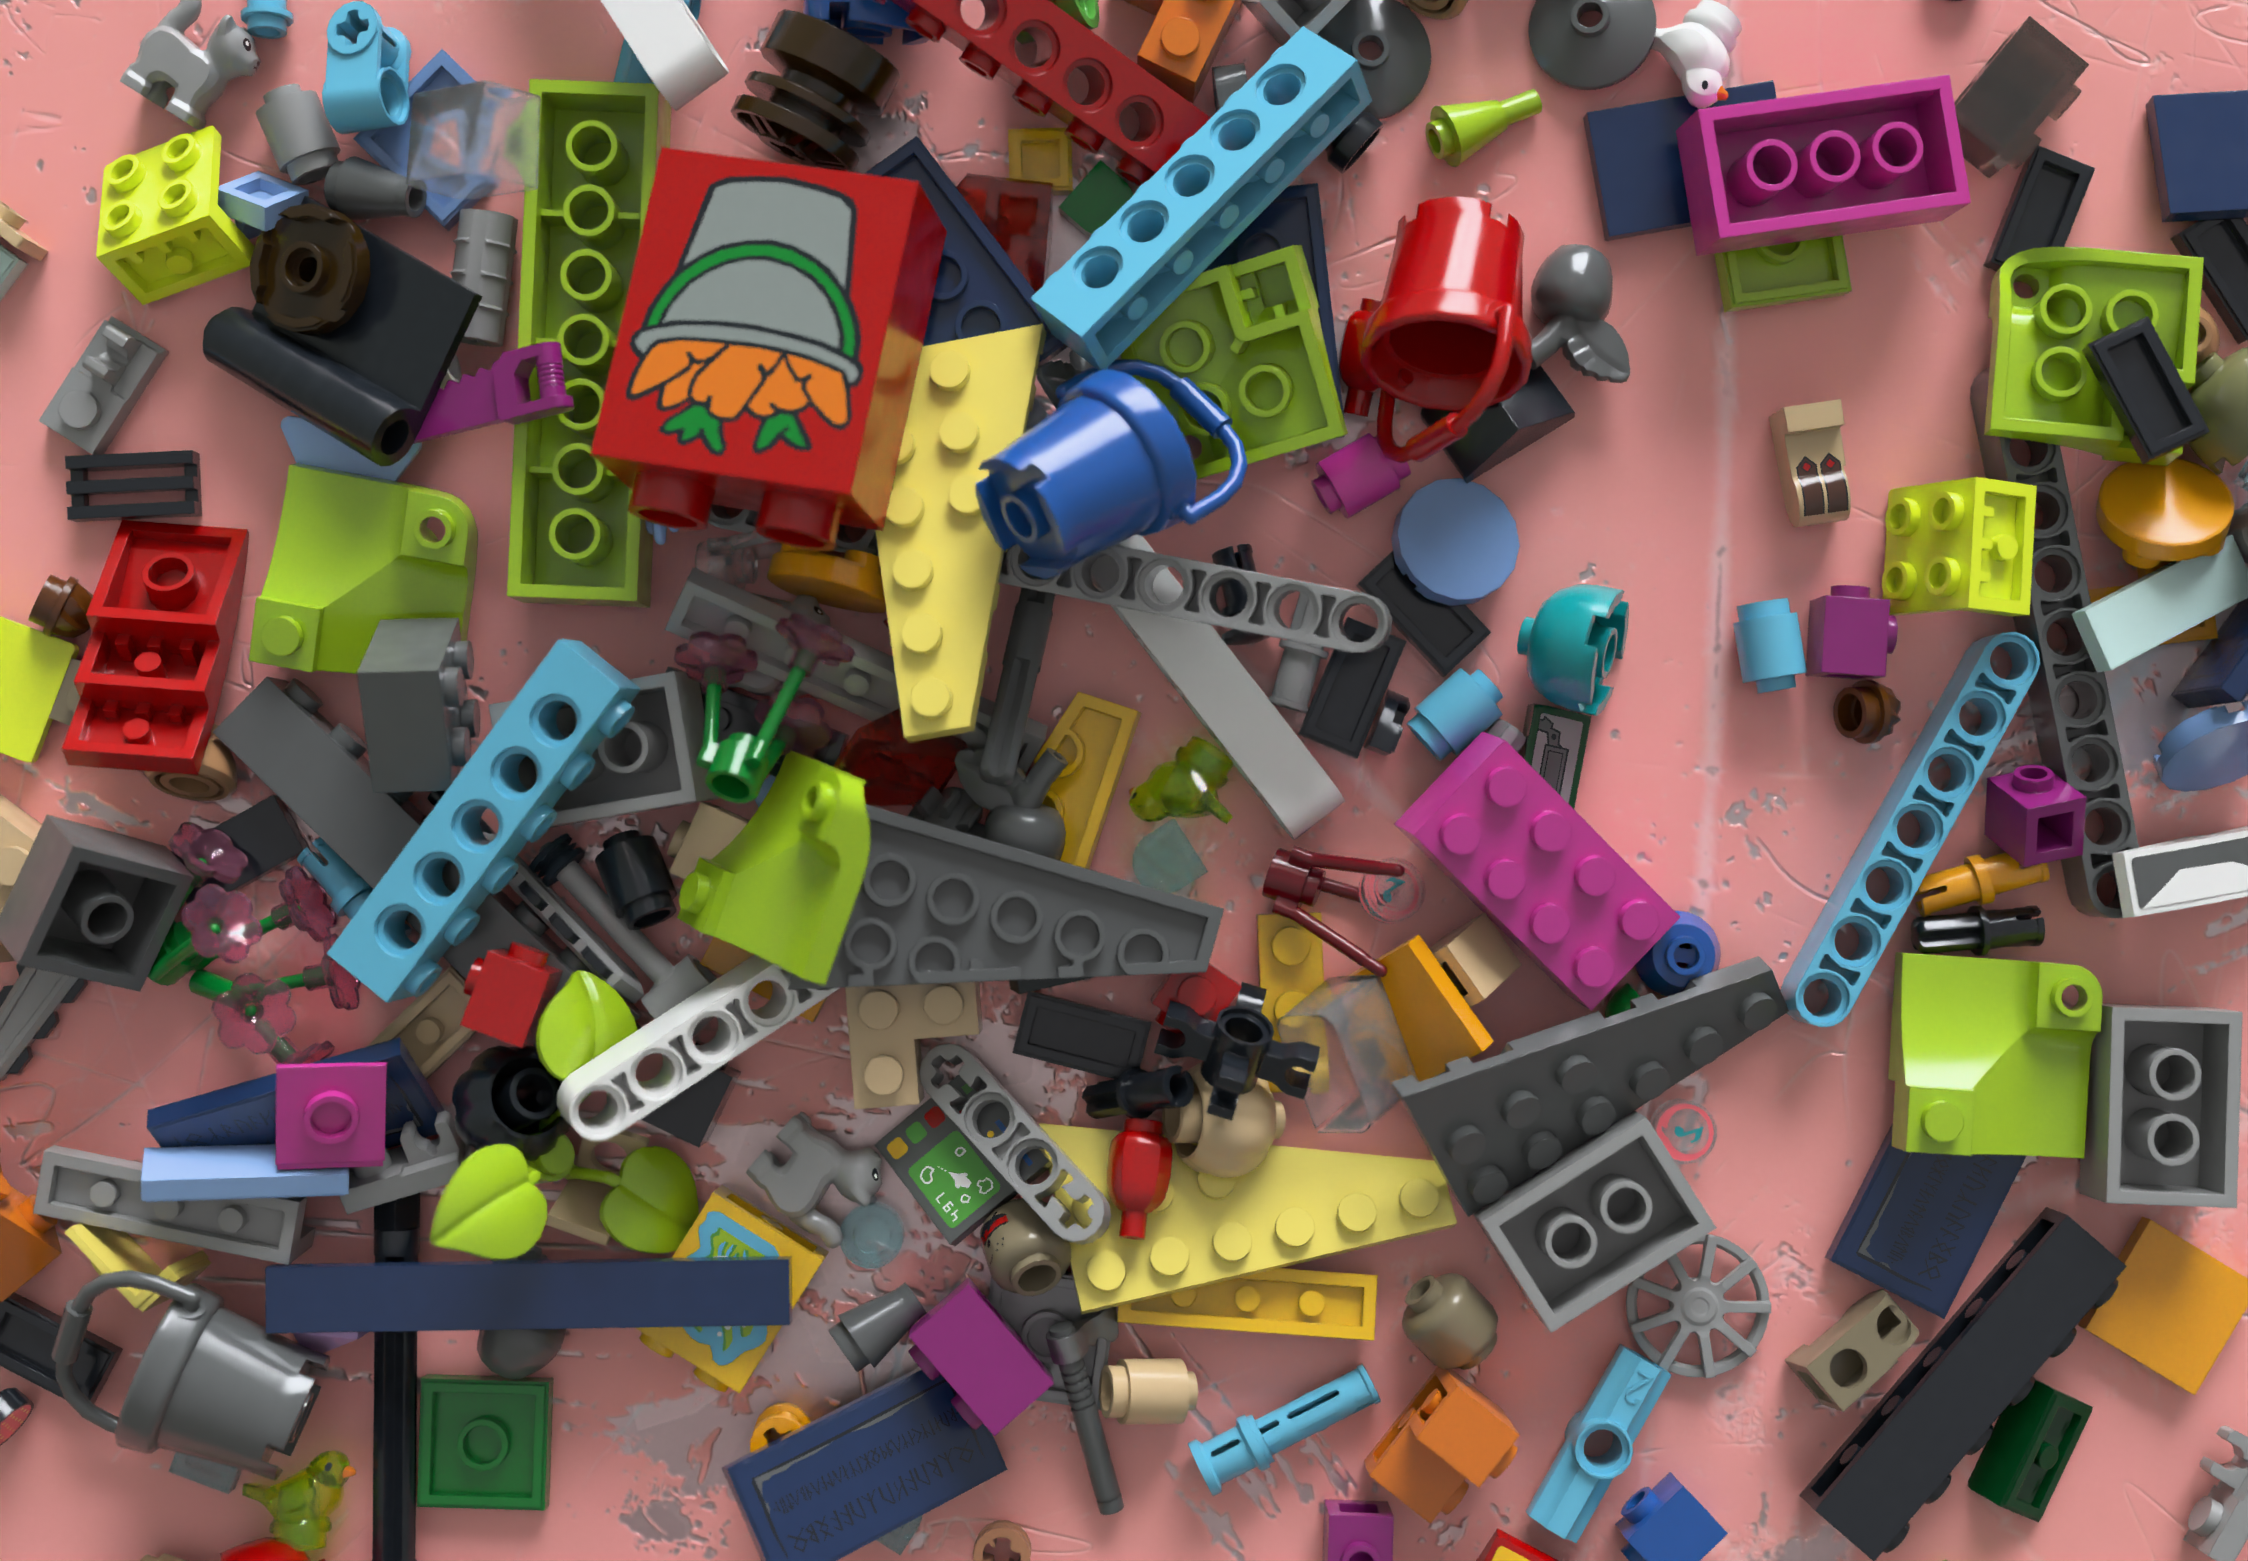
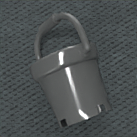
M133 1270L104 1273L85 1284L76 1298L66 1303L51 1353L52 1359L56 1362L55 1377L65 1400L84 1419L106 1431L114 1433L116 1444L119 1447L147 1454L162 1448L249 1471L274 1481L279 1478L283 1471L278 1466L268 1463L274 1450L291 1456L321 1389V1386L314 1384L315 1378L308 1376L310 1367L313 1366L327 1371L330 1363V1356L307 1348L278 1333H266V1327L225 1308L222 1296L197 1283H190L184 1286L157 1275ZM132 1287L151 1291L173 1301L160 1321L130 1384L120 1415L117 1417L94 1405L79 1389L73 1375V1364L77 1361L93 1311L91 1304L95 1297L109 1289Z

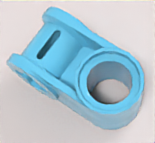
M352 1L344 4L333 14L327 28L326 81L322 90V101L326 117L336 132L341 134L404 124L408 119L410 110L408 81L409 62L412 54L411 44L401 31L393 27H385L382 24L380 15L371 5L363 1Z

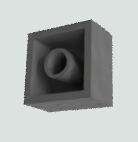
M459 618L380 620L357 671L373 793L447 791L458 776L461 766H465L471 758V738H478L480 734V709L477 699L468 700L466 680H470L473 677L474 656L471 641H461Z
M46 815L0 914V941L18 965L140 992L194 876L164 845Z

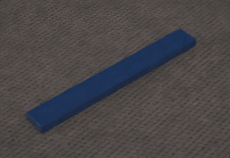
M792 1256L272 1264L265 1268L266 1333L790 1325L792 1323Z

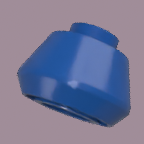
M1675 911L1680 918L1635 965L1641 980L1650 989L1661 995L1671 996L1683 992L1690 979L1717 971L1719 968L1721 952L1718 938L1710 925L1695 914ZM1687 943L1690 947L1688 949L1680 948L1679 945ZM1677 962L1686 963L1687 967L1681 968L1677 965Z

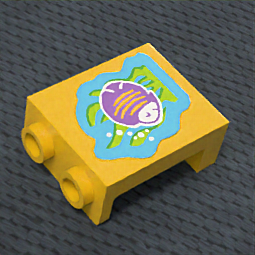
M722 1184L712 1193L672 1258L792 1256L793 1310L829 1251ZM783 1325L641 1327L636 1329L642 1332L639 1337L640 1341L652 1351L668 1358H672L674 1353L695 1365L696 1368L693 1371L695 1376L706 1385L721 1392H726L730 1387L740 1394Z

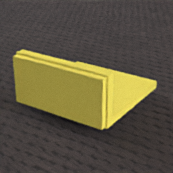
M83 1223L71 1226L64 1232L90 1259L92 1266L100 1276L104 1273L133 1270L157 1275L186 1286L211 1264L208 1260L209 1256L202 1250L170 1264L162 1270L127 1232ZM132 1287L117 1288L135 1309L139 1308L141 1312L169 1300V1298L151 1291Z

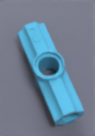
M1622 1344L1619 1345L1584 1409L1576 1413L1568 1422L1565 1430V1442L1526 1509L1529 1517L1561 1538L1577 1544L1613 1478L1622 1474L1630 1465L1633 1456L1632 1444L1672 1376L1667 1370L1638 1352ZM1604 1429L1612 1431V1445L1606 1453L1594 1457L1584 1454V1444L1591 1433Z

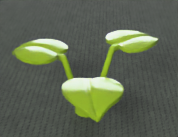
M582 970L575 971L571 974L563 988L548 1002L542 1012L537 1026L536 1048L539 1059L553 1077L563 1081L572 1072L638 1029L629 1007L614 988L592 973ZM591 1093L587 1094V1095L581 1100V1103H582ZM559 1108L549 1118L540 1120L539 1132L525 1135L540 1134L542 1132L540 1130L561 1115ZM565 1134L559 1137L556 1146L549 1153L540 1155L535 1161H526L522 1153L511 1145L495 1144L483 1147L472 1153L460 1165L449 1181L434 1216L430 1233V1244L435 1247L457 1250L485 1259L503 1260L522 1255L539 1240L547 1220L546 1199L534 1185L565 1178L567 1180L581 1179L602 1182L613 1187L604 1197L600 1205L599 1214L607 1233L616 1242L637 1252L651 1254L669 1253L678 1249L699 1215L695 1180L690 1168L681 1157L673 1151L659 1146L643 1147L629 1153L621 1164L618 1176L610 1171L576 1166L574 1164V1147Z

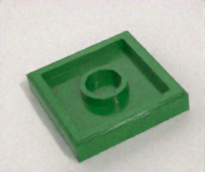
M426 1374L422 1377L417 1507L545 1511L549 1506L554 1378L523 1377L513 1380L501 1376Z

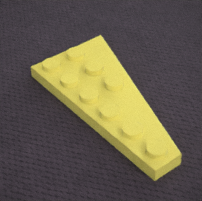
M1043 324L922 346L883 531L875 530L904 738L909 743L975 730L988 658L986 648L993 610L996 611L1000 592L998 582L1004 552H1007V550L1003 551L995 541L982 517L976 497L975 484L989 476V470H978L981 462L1002 451L1026 433L1029 412L1033 410L1035 399V379L1039 356L1043 354L1047 333Z
M1039 1123V1126L1102 1192L1110 1205V1223L1102 1237L1093 1243L1083 1245L1069 1242L1071 1246L1070 1267L1081 1315L1453 1228L1457 1224L1447 1183L1434 1160L1271 1145L1266 1158L1255 1170L1239 1177L1223 1178L1192 1170L1180 1159L1175 1144L1171 1143L1173 1150L1172 1168L1166 1197L1158 1208L1147 1215L1145 1240L1125 1239L1119 1237L1122 1211L1118 1210L1111 1202L1107 1189V1165L1110 1144L1117 1134L1124 1131ZM1044 1149V1152L1048 1155V1157H1049V1158L1051 1159V1161H1052V1158H1051L1050 1154L1048 1153V1151H1046V1150ZM1053 1165L1048 1169L1049 1175L1051 1174ZM1068 1173L1061 1187L1054 1192V1197L1059 1199L1070 1211L1071 1216L1065 1223L1068 1228L1073 1224L1087 1228L1093 1221L1087 1213L1093 1202L1089 1199L1087 1202L1081 1203L1073 1199L1062 1188L1063 1185L1073 1181L1072 1176Z

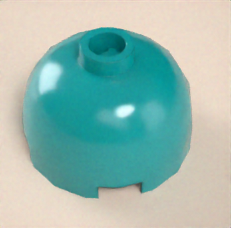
M1586 584L1560 589L1542 603L1536 618L1526 617L1524 619L1518 636V654L1527 656V672L1535 690L1553 704L1571 711L1598 716L1605 709L1614 688L1604 686L1602 683L1612 668L1614 658H1623L1628 631L1629 603L1621 601L1624 594L1623 590Z

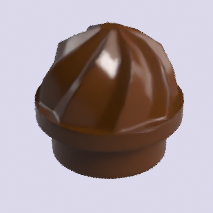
M50 575L46 580L28 619L44 627V635L49 637L58 635L75 638L90 629L86 613L93 595L78 583V579L70 576L65 581Z
M1861 680L1854 683L1851 687L1842 689L1837 695L1833 708L1834 722L1838 731L1844 737L1853 738L1861 744L1877 743L1884 736L1892 734L1894 725L1901 720L1898 716L1901 710V702L1895 697L1892 689L1873 680Z

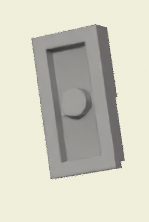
M111 316L109 321H103L39 421L92 455L104 454L169 351Z
M448 1111L437 1113L435 1128L439 1137L431 1141L418 1133L417 1126L413 1120L408 1121L404 1124L400 1136L402 1146L391 1150L385 1148L383 1166L349 1167V1194L339 1197L346 1213L351 1214L447 1185L460 1165L477 1150L473 1146L464 1143L457 1134L453 1116Z
M2221 1426L2216 1434L2232 1444L2235 1455L2231 1462L2225 1464H2218L2203 1456L2200 1467L2205 1472L2219 1479L2220 1482L2217 1486H2213L2208 1496L2202 1497L2193 1507L2188 1519L2189 1530L2183 1540L2216 1561H2235L2248 1539V1437L2228 1426Z

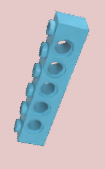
M1302 26L1283 46L1279 47L1271 55L1270 59L1238 91L1234 92L1226 100L1225 104L1193 136L1189 137L1181 145L1180 149L1148 181L1144 182L1136 190L1135 194L1103 226L1099 227L1091 235L1089 240L1057 272L1049 276L1044 285L1031 297L1051 334L1099 371L1108 368L1372 102L1357 59Z
M558 639L327 954L386 1003L412 996L417 998L423 995L441 974L442 967L437 963L450 945L457 946L462 943L479 923L480 915L476 913V910L488 894L494 895L498 893L513 878L519 867V864L514 859L528 841L531 843L537 841L551 827L557 816V812L552 808L566 789L570 791L576 789L589 776L596 763V760L591 756L606 736L613 738L629 722L635 710L630 703L641 688L582 641ZM566 703L574 709L577 717L576 728L568 738L560 733L556 722L560 708ZM526 756H529L535 762L538 770L536 783L530 790L522 785L518 776L519 765ZM487 808L495 813L499 823L498 833L493 841L485 838L480 828L481 816ZM448 860L456 865L460 874V883L454 893L447 889L442 878V871ZM410 912L418 918L421 924V936L417 944L413 943L405 932V919Z

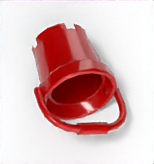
M1457 196L1429 199L1418 204L1416 219L1407 223L1404 215L1398 221L1396 244L1381 305L1368 319L1362 341L1360 362L1372 383L1381 388L1377 415V442L1386 458L1399 463L1411 460L1423 462L1463 438L1467 434L1468 426L1477 420L1487 407L1510 399L1528 382L1532 363V340L1523 322L1522 255L1525 235L1518 220L1509 213L1507 227L1500 221L1490 218L1492 204L1481 199ZM1395 398L1422 408L1460 411L1459 413H1450L1407 440L1405 446L1396 445L1393 439Z

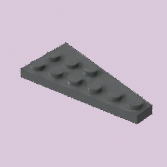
M865 804L870 823L868 863L826 984L822 985L804 980L792 974L788 990L1207 972L1224 909Z
M1757 956L1690 979L1683 992L1659 1000L1653 993H1649L1630 1000V1010L1604 1018L1597 1011L1509 1041L1501 1054L1473 1063L1466 1056L1445 1063L1446 1073L1421 1082H1417L1414 1076L1410 1075L1391 1083L1456 1201L1469 1217L1542 1169L1551 1166L1558 1159L1595 1135L1604 1132L1611 1125L1645 1103L1660 1096L1664 1091L1698 1069L1713 1062L1720 1055L1751 1035L1766 1028L1773 1021L1789 1012L1772 969Z

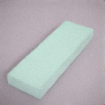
M2233 535L2226 536L2223 549L2218 554L2199 556L2182 561H2172L2072 613L2071 615L2097 673L2113 670L2247 599L2248 569Z

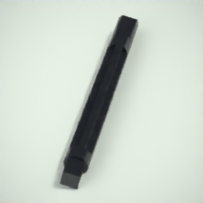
M420 1193L374 1206L373 1254L375 1256V1263L418 1262V1254L420 1253ZM417 1331L374 1332L372 1561H417L415 1559Z

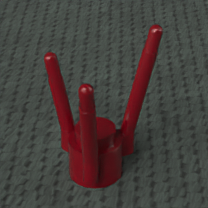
M1294 846L1291 852L1279 848L1268 869L1262 891L1264 897L1275 900L1272 913L1295 921L1358 965L1363 966L1378 977H1384L1387 974L1385 965L1300 907L1302 904L1314 907L1321 891L1364 903L1361 888L1326 878V871L1319 868L1401 877L1405 872L1404 867L1400 864L1314 853ZM1371 892L1375 901V907H1383L1385 902L1381 897L1382 895Z

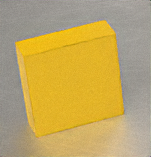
M1067 127L1008 129L1010 197L1065 196L1073 191L1072 141L1064 134Z

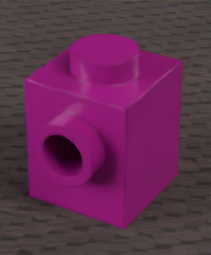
M1836 585L1831 586L1830 595L1811 600L1806 658L1807 673L1805 676L1872 680L1886 677L1887 654L1894 652L1898 635L1897 619L1895 616L1889 615L1890 599L1870 598L1869 587Z
M2024 765L2017 767L2013 773L1988 777L1984 835L2023 867L2083 855L2087 797L2046 766Z
M1324 1499L1322 1561H1393L1394 1516L1388 1501Z

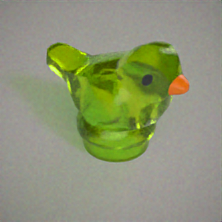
M1192 736L1185 747L1181 746L1177 749L1175 760L1159 764L1151 771L1146 782L1137 787H1132L1128 791L1130 795L1129 806L1136 817L1149 823L1160 821L1168 816L1198 818L1213 815L1221 822L1227 824L1233 816L1220 802L1218 789L1227 784V775L1234 764L1216 746L1202 738Z
M325 1451L314 1457L304 1469L288 1476L275 1485L244 1483L242 1495L261 1502L274 1519L270 1524L269 1533L273 1534L275 1540L288 1544L296 1551L322 1549L327 1546V1532L332 1530V1522L329 1516L341 1506L344 1498L343 1485L350 1477L356 1475V1470L350 1465L349 1459L344 1453L340 1451Z

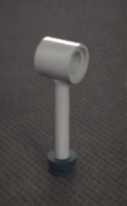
M568 833L559 836L552 842H547L540 848L539 854L529 865L533 873L539 872L538 878L544 876L542 882L546 887L559 881L654 982L651 990L641 998L644 1007L654 1019L718 979L708 968L701 965L698 959L690 954L673 966L641 930H629L624 918L616 917L608 895L578 864L585 855V852L581 847L574 849L577 843L570 844L572 838ZM714 1017L702 1019L695 1026L693 1037Z

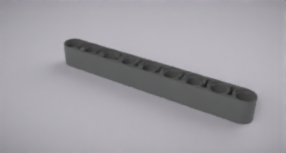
M1988 367L1975 377L1970 388V400L1985 477L1987 479L2037 486L2036 503L2043 512V522L2038 530L2034 528L2030 615L2013 616L2016 632L2026 635L2034 642L2039 651L2040 666L2035 679L2028 689V696L2042 766L2051 769L2056 775L2087 797L2085 819L2092 810H2095L2104 822L2103 834L2096 843H2093L2084 831L2083 855L2061 860L2067 894L2071 904L2080 913L2091 917L2123 918L2112 853L2139 848L2105 672L2097 673L2071 615L2090 605L2091 601L2061 449L2059 445L2024 440L2031 451L2030 462L2025 467L2018 464L2011 456L2010 442L2012 438L1984 435L1990 368ZM2040 560L2048 563L2055 574V584L2050 592L2043 590L2037 584L2034 577L2035 567ZM2053 622L2060 625L2067 635V646L2061 655L2055 653L2047 642V631ZM2066 685L2071 686L2079 697V709L2072 718L2062 711L2059 704V695ZM2079 747L2083 748L2092 760V769L2084 780L2079 779L2072 769V757ZM2105 873H2109L2115 881L2116 894L2114 899L2105 906L2098 898L2097 884Z

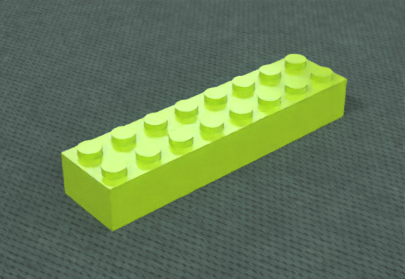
M529 79L518 349L542 342H558L561 344L567 395L573 396L574 410L514 425L507 596L523 603L650 608L653 535L647 531L645 520L634 516L628 511L632 490L591 455V450L661 147L670 148L672 106L664 98L656 85L652 83ZM536 366L529 377L531 401L540 399Z

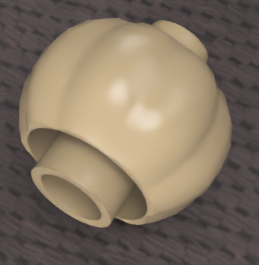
M1201 1063L1188 1070L1194 1084V1094L1191 1102L1185 1107L1165 1108L1162 1111L1164 1135L1170 1143L1175 1144L1180 1159L1198 1173L1202 1172L1223 1178L1245 1175L1255 1170L1264 1161L1273 1140L1279 1139L1282 1136L1286 1123L1284 1106L1280 1101L1274 1100L1268 1082L1258 1078L1253 1090L1239 1094L1232 1121L1206 1113L1213 1087L1203 1078L1200 1071Z

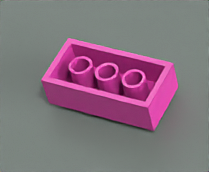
M1950 75L1698 109L1676 130L1696 256L1938 222L1971 203Z
M1483 731L1394 823L1566 995L1591 1011L1680 918L1653 888L1506 740Z

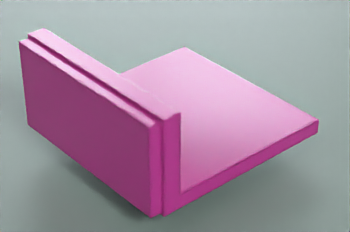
M386 1062L276 1064L277 1170L383 1166V1161H385Z

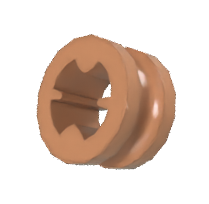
M1008 1520L994 1521L986 1525L978 1534L973 1550V1561H995L994 1555L984 1552V1549L988 1543L995 1548L997 1538L1011 1540V1550L1020 1553V1558L1017 1561H1030L1031 1541L1026 1531L1018 1524Z

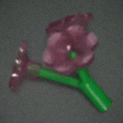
M335 933L326 935L323 941L324 956L322 962L305 966L303 973L264 981L257 974L244 973L234 981H231L203 969L197 970L191 976L189 989L191 992L213 1001L212 1013L220 1021L217 1034L221 1043L232 1049L245 1046L254 1054L267 1053L276 1064H309L330 1056L335 1050V1046L329 1040L321 1044L315 1043L300 1051L287 1036L283 1035L293 1030L297 1019L296 1013L288 1005L291 999L290 989L306 987L308 991L329 988L332 1003L337 1009L345 1008L349 1011L359 1007L360 997L358 988H360L361 982L327 954L339 936Z

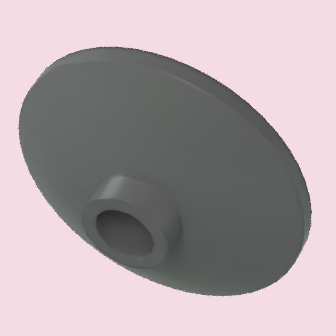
M1350 0L1317 34L1357 59L1372 102L1362 112H1370L1378 120L1393 116L1409 106L1423 89L1431 65L1430 43L1420 20L1402 3L1396 0ZM1372 41L1379 45L1382 55L1375 60H1367L1360 55L1358 47L1363 42Z
M1537 0L1529 20L1528 33L1531 50L1542 70L1560 84L1582 90L1606 88L1628 78L1646 60L1656 36V12L1652 0ZM1588 11H1598L1602 14L1601 21L1592 27L1581 25L1579 19L1582 14Z

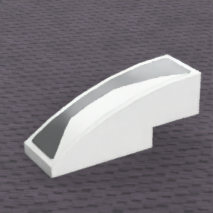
M2248 826L2207 835L2183 837L2112 853L2123 918L2156 914L2248 897Z

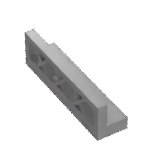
M57 1145L44 1150L34 1214L285 1265L292 1263L313 1246L316 1228L303 1225L307 1197L145 1202L141 1201L143 1163Z

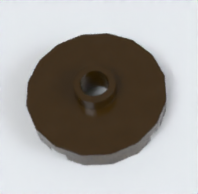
M312 203L291 206L278 214L283 218L276 222L273 229L266 232L262 231L257 238L250 261L251 290L256 302L263 304L265 311L270 315L266 317L274 325L307 336L331 333L348 322L364 300L371 276L370 251L361 230L345 214Z

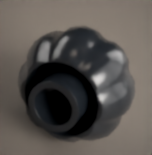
M499 1045L484 1050L475 1057L469 1070L460 1075L453 1087L452 1102L456 1111L454 1124L457 1134L464 1143L473 1146L476 1150L495 1144H505L517 1148L526 1161L537 1160L540 1155L549 1153L556 1146L559 1137L566 1134L571 1127L565 1118L560 1115L540 1130L542 1131L540 1134L525 1135L539 1132L540 1120L549 1118L558 1109L557 1092L562 1081L553 1077L539 1059L535 1046L530 1045L520 1048Z

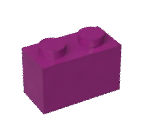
M969 1277L910 1328L909 1337L915 1345L908 1350L909 1354L931 1380H935L941 1374L958 1393L950 1401L974 1430L984 1424L994 1436L997 1435L1054 1384L1052 1373Z

